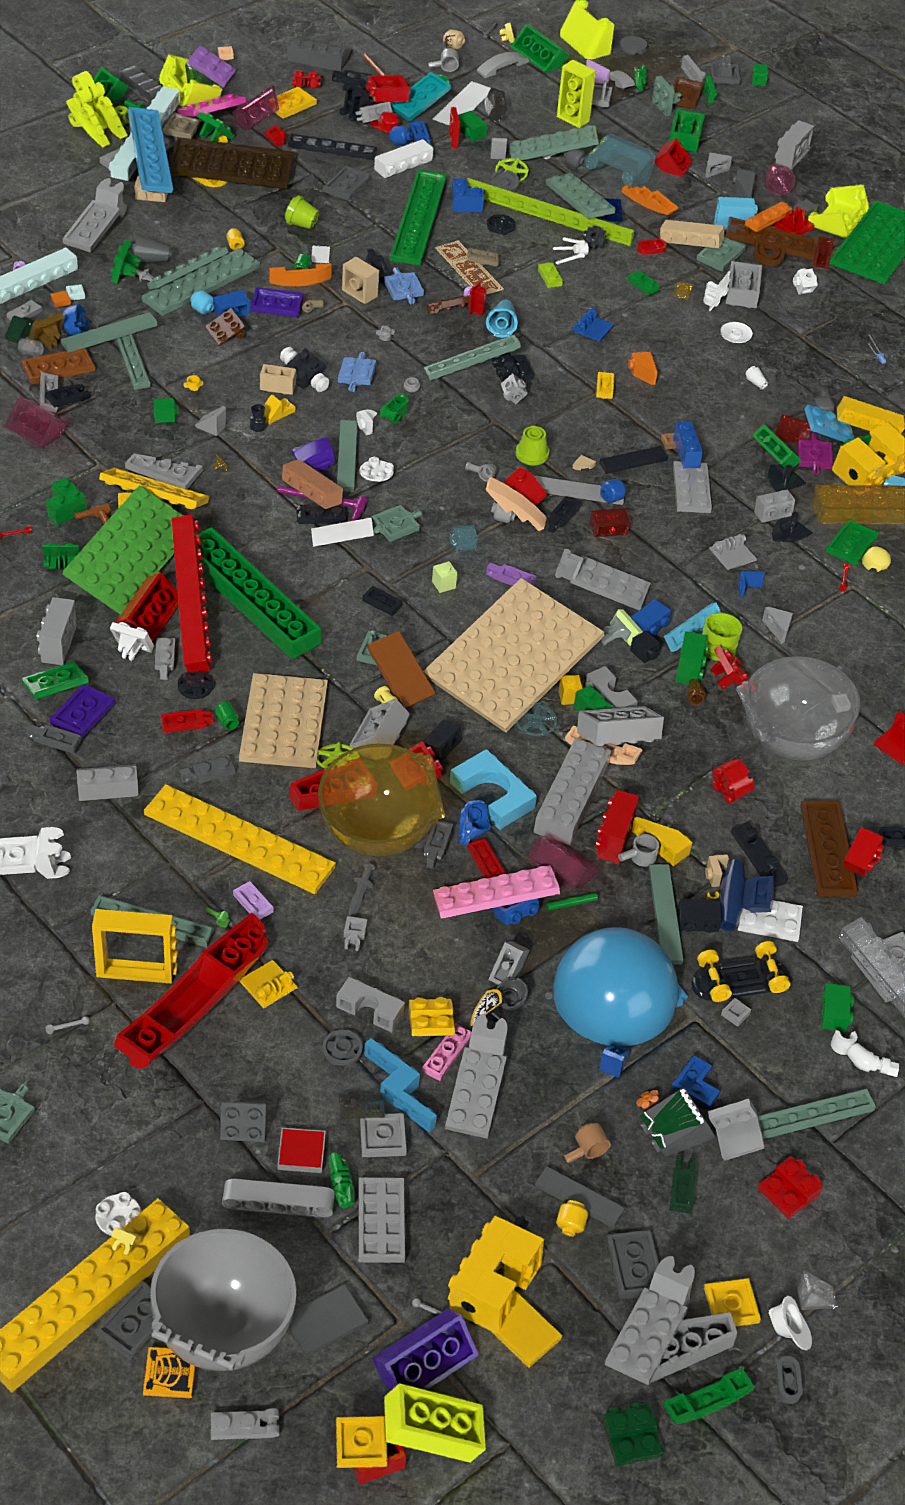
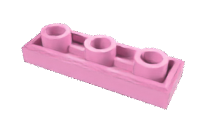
M456 1023L454 1024L455 1035H446L422 1067V1072L438 1081L442 1080L470 1042L471 1031Z

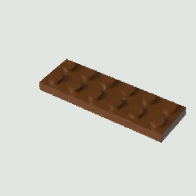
M801 801L800 808L817 897H856L858 890L854 872L843 867L844 859L849 852L840 801Z

